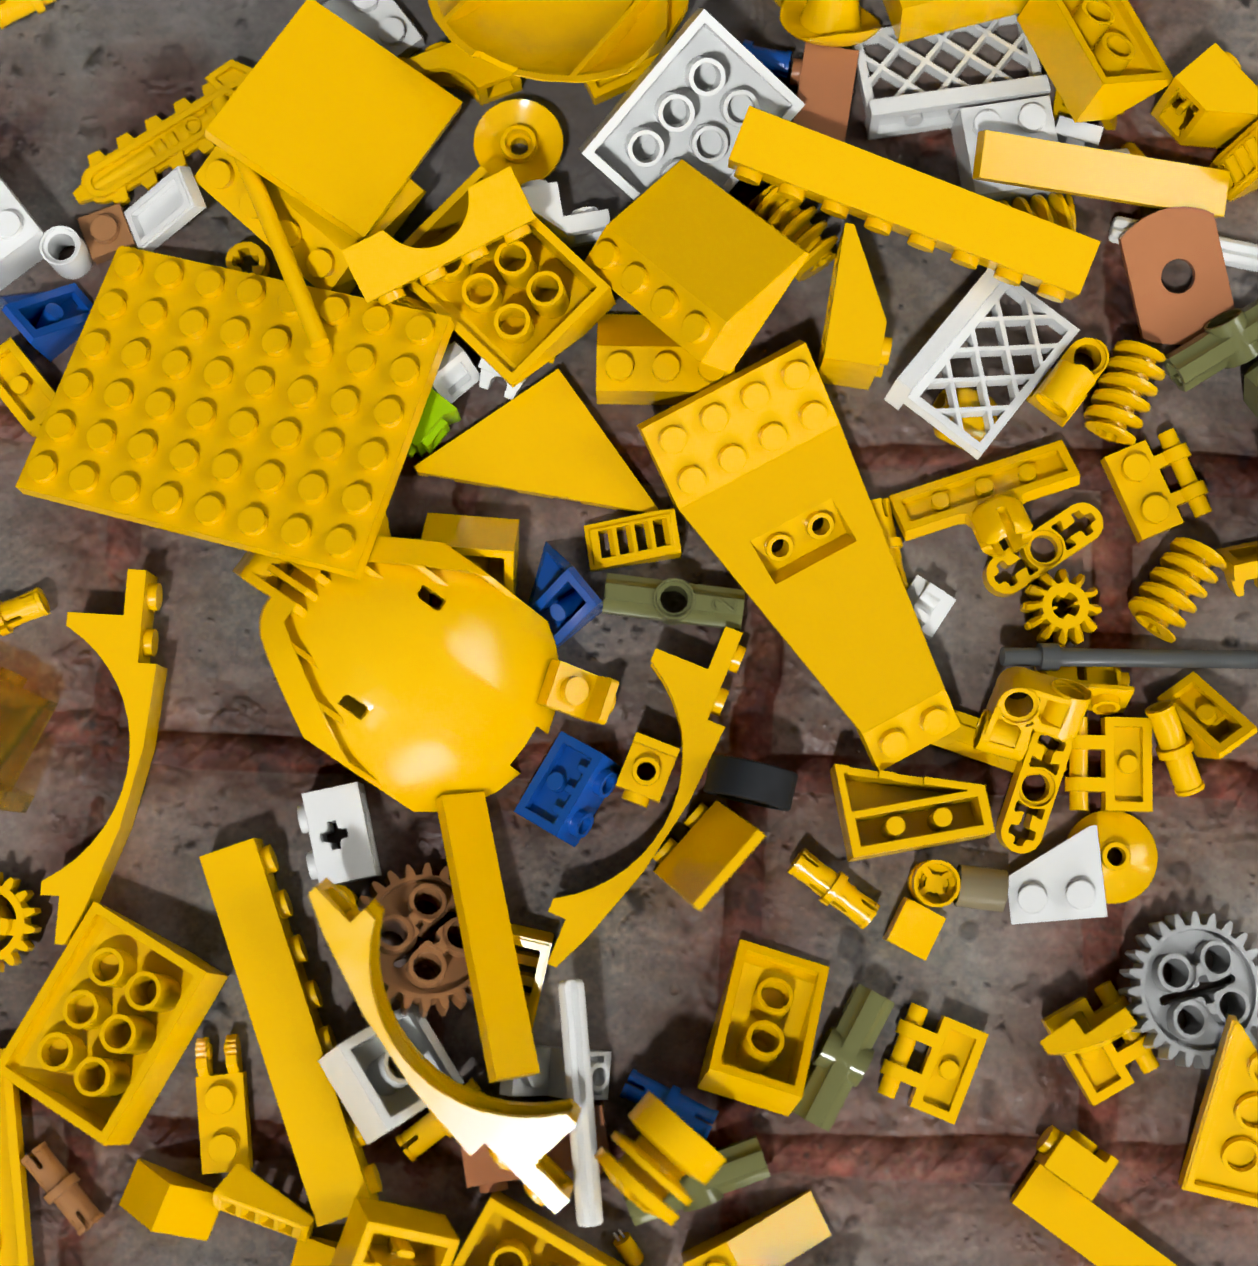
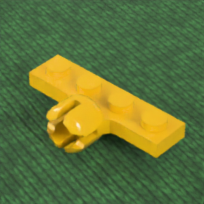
M1059 440L889 495L890 505L905 542L955 525L965 524L972 529L982 552L991 557L1000 558L1005 556L999 543L1002 539L1005 538L1013 554L1020 551L1031 541L1033 524L1023 505L1026 502L1078 486L1080 473L1063 440Z

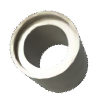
M959 864L957 872L961 879V889L957 898L953 901L954 906L1003 912L1008 896V871Z

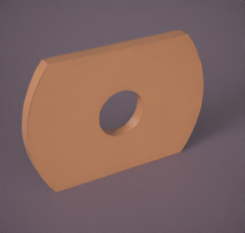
M1192 207L1162 209L1138 220L1118 239L1141 339L1157 344L1182 345L1205 332L1204 326L1210 320L1226 311L1235 309L1214 213ZM1175 259L1185 261L1191 267L1193 273L1190 286L1181 293L1168 291L1161 279L1165 265Z

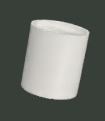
M54 226L48 229L41 237L39 244L41 255L59 275L67 279H78L89 272L93 260L86 243L73 229L67 226ZM67 246H75V250L69 258L58 260L62 249Z

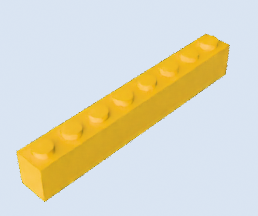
M751 106L747 110L728 161V168L736 170L734 177L745 183L760 186L761 180L779 187L777 193L789 200L802 203L806 197L821 203L820 210L828 215L846 219L847 215L850 214L865 220L863 226L872 232L889 236L891 231L909 237L907 244L916 249L933 253L934 248H938L951 253L950 260L960 266L976 269L978 264L994 270L993 277L997 280L1013 286H1020L1021 281L1038 287L1037 294L1058 303H1063L1065 298L1071 300L1080 295L1101 242Z
M251 838L202 855L199 859L317 1227L348 1217L355 1196L379 1200L377 1193L383 1190L382 1182L376 1165L374 1163L367 1164L362 1146L367 1144L318 1062L320 1058L335 1048L337 1043L330 1025H322L317 1009L323 1006L322 996L314 979L308 981L303 962L308 961L307 950L301 935H293L288 917L294 915L293 907L285 889L279 891L274 877V872L279 871L277 857L270 844L264 846L262 839Z

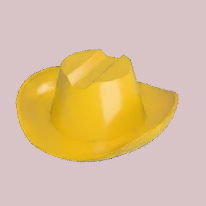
M784 0L780 10V22L787 32L801 41L820 46H854L867 41L882 28L879 21L860 6L859 0Z

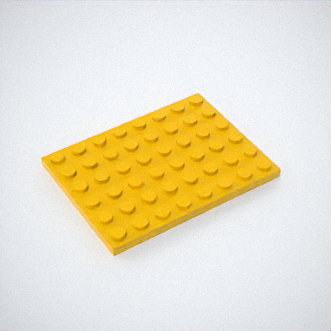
M121 245L115 252L15 487L25 495L361 580L455 325L450 316L391 303L382 307L377 300L367 303L363 297L307 286L329 339L326 345L312 348L284 280Z

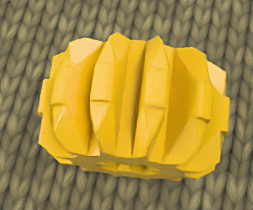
M1066 569L1058 570L1054 579L1047 572H1044L1038 578L1039 586L1030 584L1026 587L1025 593L1033 601L1022 603L1020 611L1033 614L1034 617L1024 623L1026 630H1031L1037 625L1041 628L1037 635V642L1044 643L1052 635L1053 643H1058L1060 648L1065 647L1067 638L1074 645H1078L1084 641L1083 632L1092 633L1096 630L1097 625L1089 616L1100 614L1102 607L1097 604H1089V599L1098 594V589L1093 587L1084 592L1081 589L1085 582L1084 575L1078 574L1069 583V575ZM1059 600H1063L1068 606L1064 611H1069V614L1061 618L1054 613V610L1058 609V607L1052 606V604Z

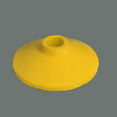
M526 99L506 100L490 108L479 120L474 133V152L479 165H482L491 175L511 166L521 186L531 180H543L554 171L563 152V134L555 116L541 104ZM519 143L527 146V151L521 155H516L511 151L512 147Z
M1097 811L1083 817L1073 826L1066 840L1088 826L1097 825L1106 903H1123L1139 896L1150 885L1157 869V847L1150 831L1140 820L1125 812ZM1113 847L1119 849L1122 853V860L1116 866L1112 865L1107 859L1108 851Z

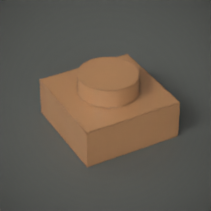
M120 203L77 219L91 258L97 265L113 259L117 248L121 245L138 249L124 215V209Z

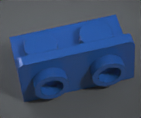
M561 731L513 812L575 847L580 839L585 837L592 828L594 815L604 798L609 796L614 790L621 766L601 752Z

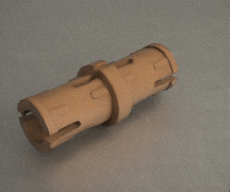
M46 1141L31 1150L32 1153L30 1155L24 1156L20 1160L21 1164L27 1168L47 1193L44 1196L46 1202L49 1205L55 1203L80 1237L105 1215L99 1211L79 1186L78 1182L81 1180L75 1172L70 1175L50 1150Z

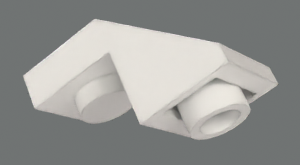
M537 179L521 185V189L534 215L569 248L595 244L606 225L611 222L608 209L598 210L597 207L592 206L578 208L571 213L572 215L563 216L557 182L548 183L546 180Z
M535 1045L540 1073L533 1076L500 1081L499 1094L511 1097L552 1096L567 1099L563 1047ZM589 1049L593 1099L608 1100L612 1051Z

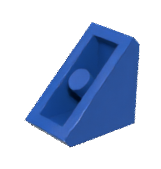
M75 283L50 291L0 296V308L28 342L50 362L79 339L93 306V303Z
M545 542L528 606L548 621L556 647L558 648L602 612L603 602L573 565Z

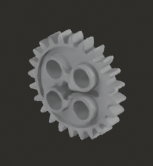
M1197 911L1183 912L1182 917L1179 914L1166 915L1165 924L1163 922H1151L1148 924L1151 935L1138 934L1135 936L1141 951L1128 950L1125 952V955L1134 963L1133 968L1120 969L1119 973L1130 979L1131 982L1130 986L1119 989V994L1130 996L1132 999V1003L1126 1006L1130 1014H1136L1138 1017L1136 1021L1138 1024L1132 1032L1148 1033L1144 1039L1143 1047H1159L1158 1058L1161 1060H1172L1175 1057L1176 1066L1190 1067L1193 1064L1194 1068L1209 1069L1210 1062L1212 1065L1214 1063L1228 1014L1235 1015L1253 1045L1257 1043L1250 1030L1251 1028L1258 1029V965L1255 966L1252 961L1258 955V947L1244 948L1243 945L1247 940L1248 934L1246 932L1231 934L1233 922L1226 920L1216 923V916L1213 913L1201 914L1200 917ZM1207 950L1210 951L1213 957V965L1210 970L1207 968L1204 959ZM1165 963L1169 964L1172 972L1169 984L1165 982L1162 974ZM1228 975L1231 977L1230 983L1195 991L1192 993V997H1177L1164 1004H1161L1159 1001L1161 996L1196 988L1199 986V982H1215ZM1222 996L1225 997L1228 1004L1225 1016L1221 1013L1219 1005ZM1181 1009L1184 1011L1187 1019L1186 1027L1183 1031L1180 1029L1177 1020Z

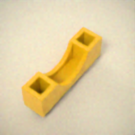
M452 42L434 43L427 47L423 53L410 58L398 57L440 87H452L462 90L472 96L480 105L522 91L521 77L513 76V72L499 68L482 58L470 57Z
M511 166L468 187V211L461 228L448 241L430 248L409 247L399 243L382 230L342 250L341 253L366 302L371 303L377 300L382 307L390 303L392 304L406 296L404 287L418 280L425 287L447 276L446 266L460 259L467 266L489 255L488 245L502 238L509 245L531 234L529 225L536 222V217Z

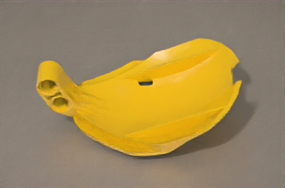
M428 0V5L435 22L448 39L470 57L482 58L499 68L513 72V76L544 82L571 83L605 80L629 73L644 60L660 53L688 11L689 0Z
M377 536L361 580L246 551L232 572L269 596L262 607L259 617V636L276 681L301 735L411 811L437 812L435 800L441 795L484 792L485 797H488L498 792L520 774L510 765L525 747L536 727L546 734L549 733L556 711L537 704L551 659L559 660L556 643L548 621L496 579L444 542ZM422 586L427 589L429 594H434L443 601L439 609H433L418 597V592ZM345 695L353 697L366 706V712L360 718L350 712L348 706L339 704Z

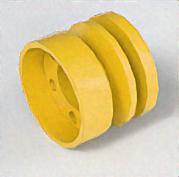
M648 1090L628 1114L631 1122L641 1133L639 1137L633 1141L624 1134L614 1130L610 1137L625 1151L624 1155L618 1159L601 1146L594 1154V1157L604 1168L609 1181L643 1212L658 1217L670 1226H673L680 1216L665 1201V1198L671 1192L682 1203L689 1206L693 1200L679 1181L687 1174L696 1181L707 1185L727 1159Z

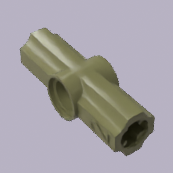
M1258 299L1244 308H1235L1216 316L1204 326L1205 332L1165 356L1164 368L1179 390L1187 392L1222 369L1238 367L1258 356Z
M607 573L602 614L656 620L668 625L688 624L725 629V626L740 631L745 591L687 583L679 578L661 580ZM670 591L681 593L687 601V606L678 613L666 611L660 602L664 594Z
M857 983L835 1027L831 1026L828 1029L812 1061L814 1067L805 1083L803 1098L793 1109V1113L819 1128L830 1131L851 1088H855L860 1083L874 1055L872 1047L895 1005L894 1002Z
M754 1135L716 1149L727 1160L707 1185L696 1181L687 1174L684 1175L679 1182L693 1200L689 1206L682 1203L671 1192L665 1198V1201L675 1211L683 1209L684 1212H690L718 1202L727 1192L771 1177L757 1136ZM624 1195L634 1226L658 1218L643 1212Z

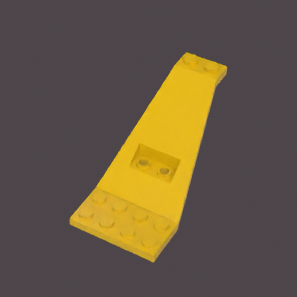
M798 340L637 425L674 506L853 723L872 765L878 771L890 767L961 728L839 420L806 342ZM818 518H823L822 527L813 531L812 525L814 521ZM783 539L782 548L777 552H772L773 543Z

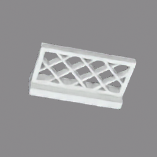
M1019 14L923 37L934 44L925 58L906 47L909 41L898 44L892 26L883 27L867 41L851 46L852 50L859 51L856 70L866 113L865 129L868 140L952 128L961 108L1048 96L1051 91L1047 74L1042 75L1038 56L1017 21ZM1017 24L1020 36L1013 45L993 34L998 26ZM967 31L977 37L978 40L967 51L949 40L955 32ZM985 43L1005 54L996 67L975 56ZM881 44L891 52L880 64L865 55L863 46ZM941 49L961 60L952 73L932 63ZM898 55L917 66L907 80L888 69ZM1013 59L1028 68L1029 77L1013 79L1003 73L1002 70ZM967 65L987 76L982 84L969 85L958 77ZM924 71L943 82L938 90L927 92L914 85V83ZM881 77L899 88V90L892 97L874 99L872 87Z
M989 268L899 375L884 398L885 401L897 410L905 404L977 460L1080 331V329L1021 285L1013 286L994 278L995 271ZM1004 294H1007L1021 305L1023 316H1003L1000 299ZM991 311L992 317H986L988 313ZM1048 325L1063 337L1059 343L1040 344L1036 326ZM1025 326L1029 344L1009 345L1005 327ZM995 327L999 346L978 347L975 329ZM967 340L968 347H962ZM1042 354H1049L1043 361ZM1031 355L1035 373L1015 375L1012 356ZM1001 356L1005 375L984 376L981 357ZM954 358H970L974 377L953 378L950 360ZM942 371L943 378H936ZM1018 385H1025L1019 392ZM1007 386L1010 405L991 406L987 387ZM976 387L980 406L959 407L956 388ZM927 389H945L949 408L936 409L922 399L921 396ZM993 416H1000L994 424ZM962 418H983L986 435L980 442L964 431Z

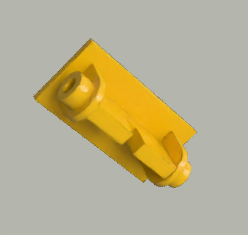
M1034 667L1033 670L1057 678L1071 679L1086 686L1093 695L1087 710L1099 715L1123 713L1135 691L1134 686H1129V673L1121 672L1120 667H1085V680H1078L1077 667H1060L1058 671H1037L1036 667Z

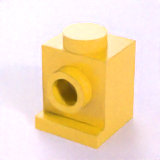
M636 732L616 783V787L624 790L621 798L644 808L648 807L650 801L659 804L680 749ZM643 763L653 765L655 776L647 781L640 779L637 775L639 765Z
M1050 1125L1040 1136L1036 1144V1149L1039 1152L1034 1160L1091 1201H1093L1119 1162L1115 1157L1101 1149L1094 1155L1093 1153L1098 1146L1074 1128L1068 1136L1053 1125Z

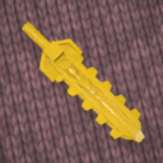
M232 59L205 77L208 83L202 85L204 96L192 103L185 97L174 102L175 114L163 121L157 115L145 120L147 131L135 138L128 132L117 137L118 148L105 156L100 150L88 155L89 167L81 177V184L73 192L77 202L80 205L89 202L97 204L114 202L115 204L120 203L123 207L131 201L130 191L140 185H143L149 191L159 182L157 176L159 173L169 167L174 170L177 166H188L186 157L197 150L201 151L205 156L210 154L216 145L204 136L205 129L216 116L212 101L219 96H228L230 98L253 68Z

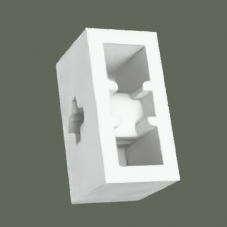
M353 782L301 794L303 805L297 806V815L302 833H309L312 851L306 852V861L311 879H318L320 883L327 877L334 885H340L381 876L382 873L364 784ZM335 823L338 828L348 831V837L341 839L340 849L336 843H330L327 840V835L334 832Z

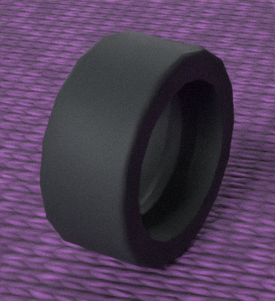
M713 754L710 758L703 791L736 802L774 810L789 811L798 774L766 763Z

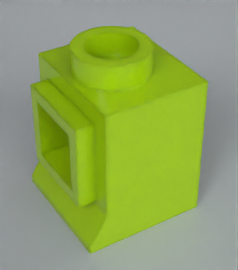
M432 388L407 456L411 458L415 453H418L421 457L426 451L431 454L451 430L449 425L461 420L458 409Z

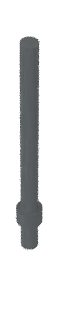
M1037 643L1036 647H1001L999 660L1001 666H1035L1037 671H1058L1060 667L1258 669V650L1060 648L1058 643Z

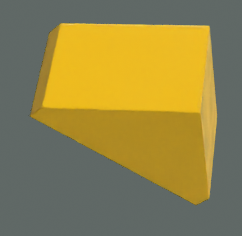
M142 1158L137 1160L119 1203L124 1210L152 1232L204 1241L209 1239L220 1213V1210L213 1207L215 1188Z

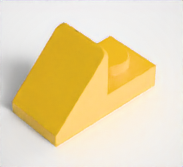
M1194 671L1157 697L1158 702L1163 700H1173L1175 702V709L1182 728L1192 738L1195 746L1193 751L1197 757L1220 760L1258 732L1257 726Z

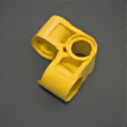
M1094 338L1076 340L1056 365L1048 370L1026 401L1060 427H1063L1088 395L1087 393L1106 369L1109 363L1107 346L1101 340ZM1084 353L1089 355L1094 363V370L1090 371L1084 365L1075 364L1074 354Z
M1014 666L1007 668L998 676L987 707L979 718L974 735L973 748L1021 762L1027 751L1032 730L1045 733L1059 740H1073L1077 735L1093 695L1086 686L1071 679L1053 677L1025 667ZM1016 692L1028 694L1025 698L1018 700L1008 697Z

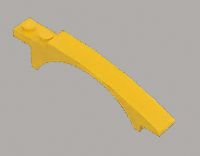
M128 569L123 615L67 612L66 626L82 637L97 652L117 683L128 718L130 746L127 774L122 792L104 828L76 859L63 869L41 881L40 895L59 896L55 934L56 945H68L94 901L100 903L132 830L155 752L168 669L158 664L150 663V657H155L158 650V631L153 629L154 612L159 611L162 605L163 590L161 583H157L158 577L147 570Z
M725 626L708 669L660 649H655L650 661V667L663 684L671 700L681 736V775L672 809L654 841L625 870L594 888L573 895L553 898L548 912L564 918L565 921L547 964L557 967L593 932L642 875L688 805L725 729V726L712 722L708 718L710 713L720 716L729 694V690L721 687L727 671L729 670L737 674L747 648L739 645L742 632Z
M326 877L308 893L323 935L362 1014L412 1089L470 1156L485 1143L489 1147L488 1151L492 1159L504 1170L511 1169L524 1182L523 1187L528 1196L538 1205L543 1206L546 1204L556 1214L570 1200L574 1181L546 1153L577 1124L582 1108L572 1098L552 1102L527 1103L491 1097L454 1081L429 1062L413 1045L401 1028L385 991L380 964V934L385 908L374 899L361 912Z

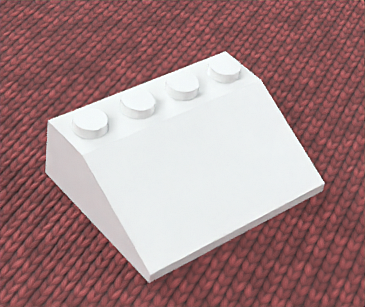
M697 8L579 147V150L634 201L681 159L687 161L729 193L739 179L734 177L736 170L728 168V161L749 106L791 122L805 106V103L705 9Z

